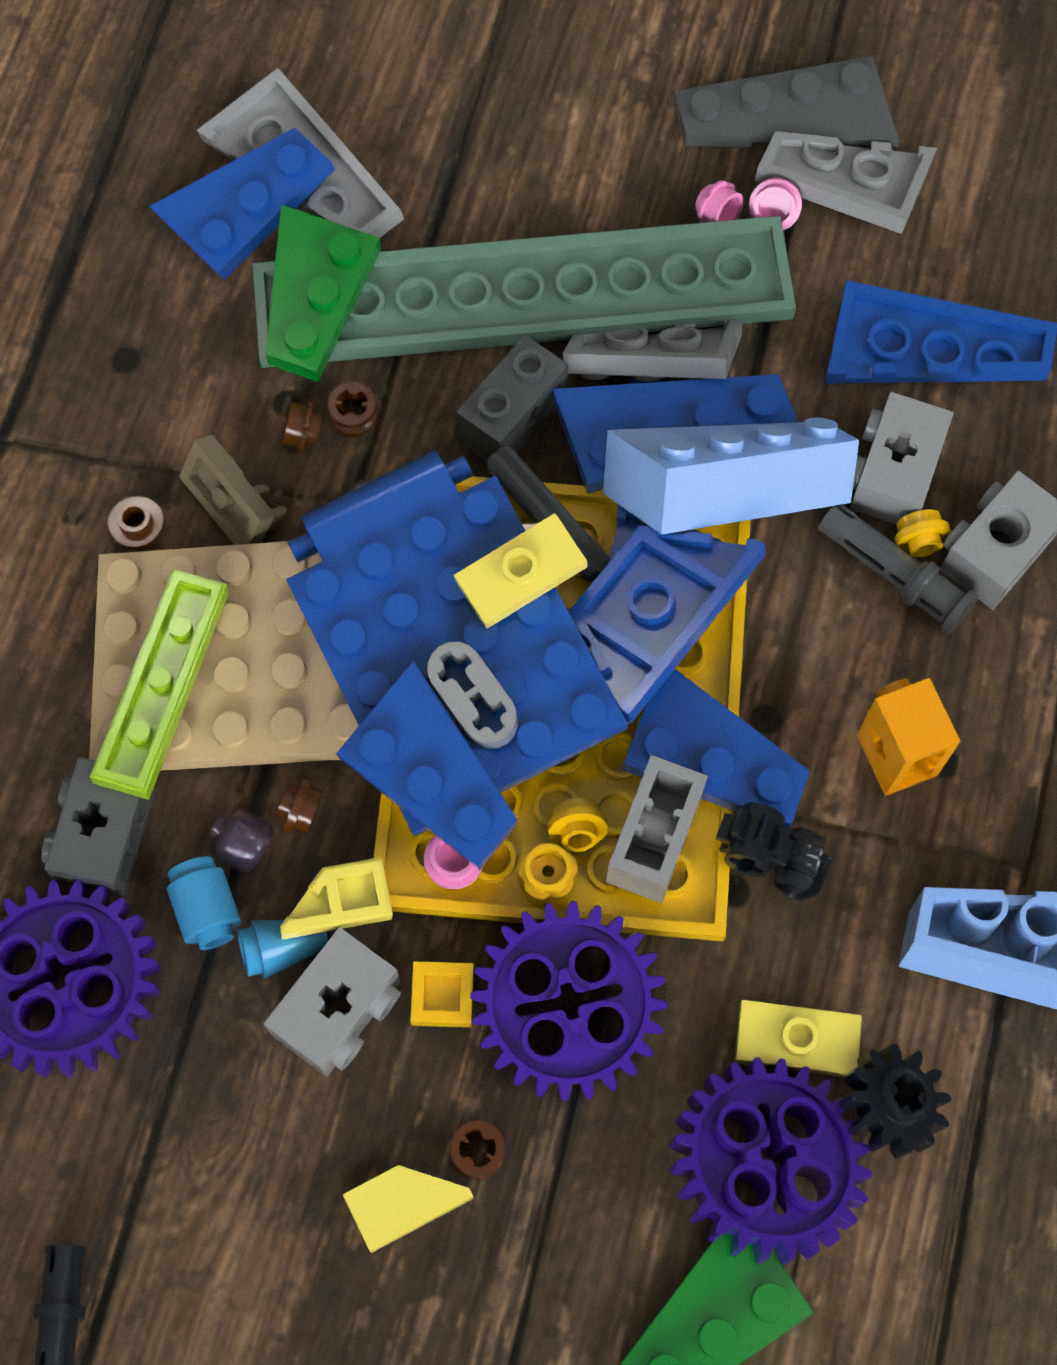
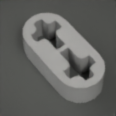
M447 642L439 646L431 654L427 664L428 676L435 692L468 738L477 746L485 749H497L508 744L515 736L518 728V715L511 698L471 646L462 642ZM453 659L458 665L466 661L470 663L465 671L468 681L473 688L465 693L453 678L445 682L441 680L446 674L443 664L447 660ZM479 698L483 700L492 712H496L501 708L505 711L500 717L503 727L500 731L494 733L489 727H484L479 731L475 728L481 720L473 703Z

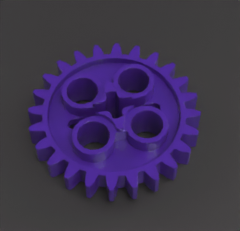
M51 880L47 897L41 898L31 886H28L25 893L27 904L19 907L9 898L3 900L8 916L3 921L0 920V1059L8 1056L14 1050L11 1066L23 1072L35 1058V1072L44 1078H47L50 1074L54 1062L58 1063V1067L63 1075L67 1078L73 1077L76 1060L81 1059L94 1072L98 1070L97 1052L104 1049L109 1055L118 1059L121 1055L115 1040L122 1035L129 1040L137 1041L139 1036L130 1023L134 1018L151 1020L153 1017L141 1002L142 998L160 995L159 988L146 981V976L156 974L162 968L157 960L143 958V956L156 948L157 944L151 936L136 937L144 929L146 923L139 914L125 919L130 906L122 897L108 907L110 894L103 886H99L89 899L87 898V888L81 880H75L69 895H65L61 885L56 880ZM81 927L93 928V940L87 948L77 952L68 951L69 937L75 930ZM23 950H35L36 960L32 968L24 974H12L11 964L15 956ZM112 955L111 963L105 966H93L101 961L104 956ZM61 967H66L70 971L65 976L67 986L58 989L52 983L58 980L57 970ZM101 981L113 982V994L106 1004L96 1008L87 1006L86 998L88 991L93 985ZM20 989L29 990L21 995L17 1001H11V995L15 991ZM43 1004H54L55 1016L52 1023L43 1030L31 1031L29 1021L33 1011Z
M570 901L565 917L558 918L551 903H546L544 906V921L536 923L533 917L524 911L521 913L524 931L518 934L506 925L501 927L503 936L508 942L504 949L495 945H486L485 950L496 961L493 968L484 966L475 968L474 973L488 981L487 989H478L471 992L470 999L486 1003L487 1010L472 1017V1023L474 1025H490L492 1030L481 1040L480 1046L482 1049L500 1046L502 1052L494 1063V1067L497 1070L512 1062L517 1065L513 1078L514 1085L519 1086L529 1075L536 1077V1096L542 1097L550 1082L558 1083V1091L562 1101H567L572 1084H580L587 1099H591L594 1092L593 1081L599 1078L613 1091L617 1089L613 1074L614 1070L620 1067L626 1073L635 1076L637 1071L629 1057L634 1052L649 1057L653 1055L651 1048L642 1040L644 1034L663 1033L664 1028L649 1018L651 1011L668 1008L667 1002L651 997V989L659 987L666 980L664 976L647 975L645 970L656 960L657 955L654 952L637 955L634 951L643 937L641 932L630 934L624 939L619 935L623 926V917L618 915L607 926L600 924L601 906L595 905L587 918L582 919L579 918V909L576 901ZM588 946L601 948L608 958V967L605 974L594 981L580 978L575 970L577 954ZM528 959H537L544 962L549 970V982L538 993H526L515 982L517 967ZM570 983L572 989L579 993L611 984H619L621 986V993L616 996L577 1003V1014L573 1016H566L562 1007H554L525 1016H518L515 1013V1008L520 1004L559 997L561 994L560 985ZM600 1007H612L618 1011L621 1017V1026L618 1033L608 1040L594 1038L588 1030V1019L591 1013ZM540 1020L554 1021L562 1029L560 1045L549 1053H541L534 1050L528 1042L530 1028Z
M755 1057L747 1066L746 1075L742 1068L736 1062H733L724 1071V1080L715 1073H712L705 1080L703 1085L706 1093L695 1089L686 1100L694 1112L682 1111L675 1120V1124L688 1133L676 1135L669 1144V1148L685 1155V1158L676 1161L670 1168V1174L688 1177L689 1183L677 1194L678 1200L696 1198L699 1206L691 1215L690 1221L695 1223L709 1217L714 1224L710 1230L708 1240L714 1242L726 1232L732 1236L730 1254L733 1256H737L748 1244L753 1245L754 1259L757 1264H762L767 1260L773 1248H775L781 1265H787L795 1259L796 1247L806 1260L812 1258L819 1253L818 1240L828 1248L839 1241L841 1238L836 1227L847 1230L857 1221V1218L849 1208H859L868 1199V1196L854 1185L863 1184L872 1177L871 1170L856 1164V1160L862 1158L870 1151L869 1147L864 1143L853 1142L851 1136L854 1133L850 1132L849 1127L854 1120L844 1121L840 1115L845 1110L840 1106V1101L843 1099L831 1103L826 1098L830 1090L831 1081L827 1079L815 1089L808 1085L809 1067L804 1066L792 1078L788 1076L785 1059L780 1058L776 1065L771 1068L770 1072L767 1073L760 1057ZM758 1106H762L766 1109L768 1117L767 1122H765L763 1114L759 1111ZM784 1115H792L800 1120L806 1131L805 1139L795 1137L786 1129ZM724 1120H734L740 1123L746 1131L747 1143H737L726 1134ZM765 1149L769 1159L779 1160L780 1166L775 1169L772 1160L762 1159L761 1153ZM795 1175L804 1176L813 1183L817 1192L816 1201L807 1200L799 1194L795 1186ZM734 1181H744L753 1187L758 1197L756 1207L748 1206L738 1199L734 1191ZM775 1197H776V1199H777V1201H778L779 1206H780V1207L783 1209V1211H784V1213H783L782 1215H781V1214H778V1213L775 1211V1208H774V1199H775Z

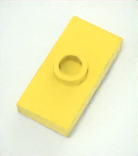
M556 513L459 571L454 575V579L485 628L488 629L584 570L588 565L586 558Z
M741 1000L734 1062L749 1065L755 1057H760L765 1067L772 1068L781 1058L785 1059L787 1070L800 1071L804 1066L809 1067V1073L843 1077L858 1067L857 1059L859 1058L862 1015Z

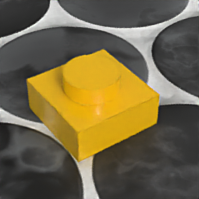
M413 961L411 1025L472 1028L473 999H470V993L473 992L474 963Z

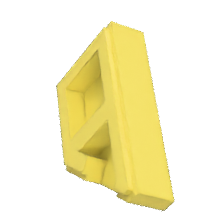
M382 857L323 867L289 917H286L281 924L280 933L282 940L333 931L339 927L344 929L392 920L393 913Z
M400 1165L343 1194L371 1253L474 1199L468 1187Z

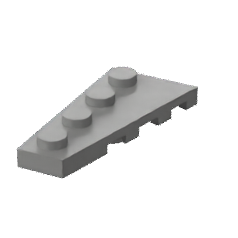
M279 68L275 69L196 130L202 141L231 161H234L289 130L296 128L335 167V170L298 207L311 215L381 238L404 220L400 208Z

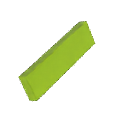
M172 569L89 776L93 784L143 799H150L228 598L229 588L226 583Z

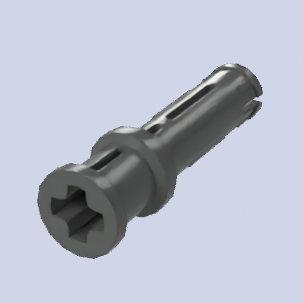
M844 504L834 505L819 524L818 530L836 541L850 554L900 590L899 597L902 598V602L908 607L916 605L941 624L940 631L946 636L956 629L978 599V595L973 591L965 593L939 574L940 567L934 562L929 563L928 561L921 563L916 558L910 556L869 523L867 524L855 515Z

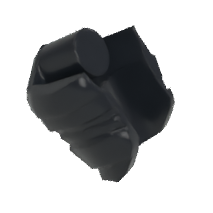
M802 827L791 829L789 838L794 842L786 866L783 867L775 864L773 883L785 895L794 900L803 901L819 894L833 857L823 853L824 836Z

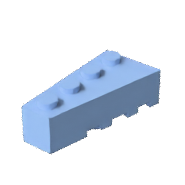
M819 417L808 418L804 422L607 430L603 494L661 535L851 503L859 439L839 429L837 422Z
M924 887L908 913L898 967L1057 1010V892L1036 891L1033 895H1007L1003 890Z

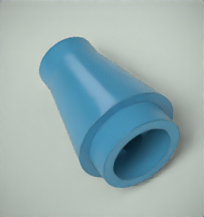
M251 920V927L237 930L240 953L247 977L261 974L263 979L318 954L328 942L327 932L282 940L280 926L284 920Z

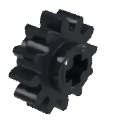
M891 1044L880 1051V1053L872 1049L857 1059L858 1067L843 1076L845 1084L854 1089L855 1092L841 1100L840 1106L847 1110L857 1111L859 1118L851 1123L849 1130L851 1133H858L867 1129L871 1133L868 1143L871 1152L890 1143V1151L894 1159H899L913 1150L919 1153L935 1144L933 1134L949 1126L948 1120L936 1111L952 1100L949 1094L935 1092L933 1084L940 1079L942 1072L940 1069H934L924 1073L920 1069L923 1055L919 1050L902 1060V1052L897 1044Z

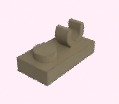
M213 435L194 441L179 478L234 545L262 543L267 531L274 530L280 525L287 509L283 505L270 509L265 503V499L270 491L269 487L263 484L252 487L235 460L224 450Z

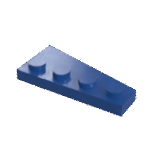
M846 280L824 384L1045 381L1051 371L1057 336V323Z
M779 374L552 389V401L587 494L603 489L607 430L798 423Z

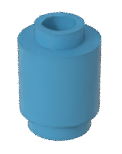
M210 856L193 858L170 869L168 872L170 884L166 890L184 942L186 944L198 943L200 950H208L231 941L234 938L232 931L240 926L242 921L224 870L216 867L213 858Z

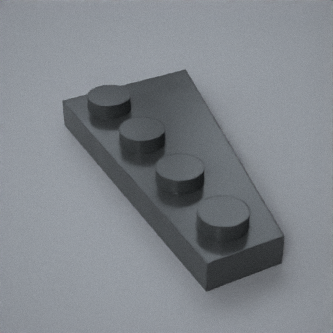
M873 56L674 91L673 106L685 146L751 148L754 142L770 143L775 131L837 137L843 146H870L872 141L891 143V151H897L899 145L897 131Z

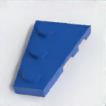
M293 128L149 207L225 281L279 227L281 204L296 209L335 170V167L296 128Z
M414 660L336 753L340 760L479 871L518 824L517 818Z
M674 669L646 704L623 764V771L643 777L650 756L653 755L708 775L701 799L736 812L746 803H762L782 813L785 817L784 826L787 827L792 825L810 773L807 768L676 669Z

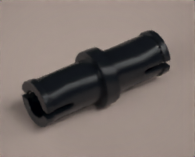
M47 1245L44 1250L46 1256L41 1304L34 1305L33 1319L39 1320L35 1365H74L78 1321L85 1320L86 1307L79 1304L86 1247Z

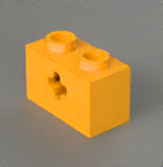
M930 678L914 684H910L908 679H901L886 685L876 693L877 698H875L871 708L866 712L867 715L856 735L885 796L937 777L961 742Z

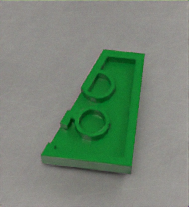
M281 204L266 346L268 365L319 382L381 251L380 238Z
M725 1232L705 1250L620 1365H739L812 1315L813 1311L783 1265H781L773 1250L769 1258L762 1264L755 1262L753 1245L750 1244L737 1256H733L730 1254L732 1236Z

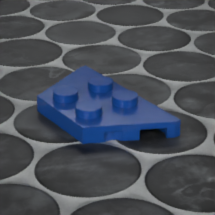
M638 526L569 610L570 616L627 722L631 724L766 556L764 543L756 539H747L746 545L717 542L712 540V534L698 532L661 535L651 527Z

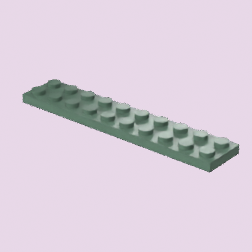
M781 216L383 251L379 253L328 362L516 345L524 334L535 342L540 343L570 340L573 334L646 328L648 333L660 332L679 324L695 323L696 328L723 326L724 320L741 319L742 324L794 319L796 304ZM275 261L252 263L258 350L262 368L273 367L268 365L266 346Z

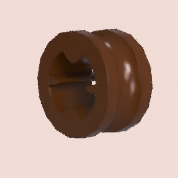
M355 381L344 382L336 386L330 393L327 401L330 422L337 432L348 437H359L373 429L378 419L375 395L368 386ZM349 402L352 406L356 407L362 403L363 414L358 417L352 412L344 415L343 405Z
M472 1120L462 1124L455 1131L450 1142V1155L455 1168L462 1175L471 1179H485L494 1175L501 1168L505 1159V1141L501 1132L493 1124L484 1120ZM474 1133H481L485 1143L494 1142L496 1146L495 1155L487 1154L489 1163L482 1167H475L472 1157L462 1158L460 1155L461 1145L469 1146L467 1137Z

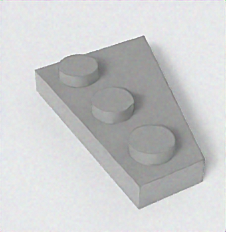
M775 131L758 165L755 181L761 183L769 178H784L797 187L803 199L902 234L932 165L937 148L919 146L917 153L891 151V143L876 141L871 142L870 148L843 146L837 137Z
M741 319L724 320L723 327L700 330L696 329L695 323L679 324L665 329L659 334H648L646 328L573 334L563 352V361L568 364V374H581L583 378L589 380H601L611 375L634 376L636 380L643 382H654L664 377L687 378L688 380L726 379L742 337Z

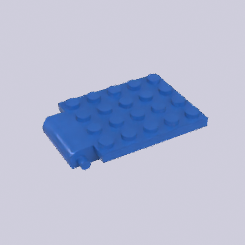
M436 450L300 516L308 532L287 543L298 563L319 553L322 562L287 578L286 581L358 725L363 722L414 660L498 791L502 793L628 729V723L556 587L490 628H485L457 585L454 575L525 532V529L496 475L459 493L455 485L473 476L465 457L461 456L444 464ZM447 642H462L471 646L511 698L518 715V728L515 736L508 744L497 749H485L477 746L468 738L435 692L428 676L427 664L431 654L439 646ZM450 659L443 664L446 671L445 676L441 679L443 682L453 678L465 693L473 688L468 681L465 671L466 667L470 665L468 661L458 665L453 659ZM481 698L473 703L481 720L475 726L478 731L484 727H489L496 733L503 728L500 717L505 711L502 708L492 712ZM400 808L414 837L428 830Z

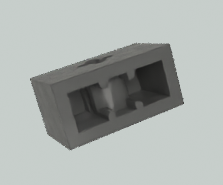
M524 334L456 411L458 442L486 462L494 452L503 446H509L517 453L555 410L552 401V389L567 388L568 364Z
M78 757L73 774H66L60 787L58 803L59 807L63 809L57 828L48 831L43 843L41 859L46 864L44 870L59 884L72 887L75 880H81L87 890L95 891L99 886H103L110 895L125 898L156 786L153 788L150 799L147 800L93 784L89 776L95 760ZM102 817L107 823L105 828L95 827L90 837L85 830L87 825L97 826Z

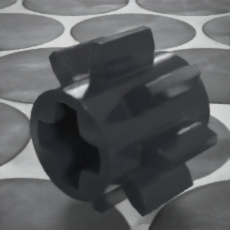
M756 802L744 804L742 808H739L737 816L725 813L716 835V839L721 842L719 851L726 853L724 857L725 863L731 869L752 877L765 876L770 871L773 863L785 867L794 841L789 838L791 828L784 826L785 817L783 814L771 806Z

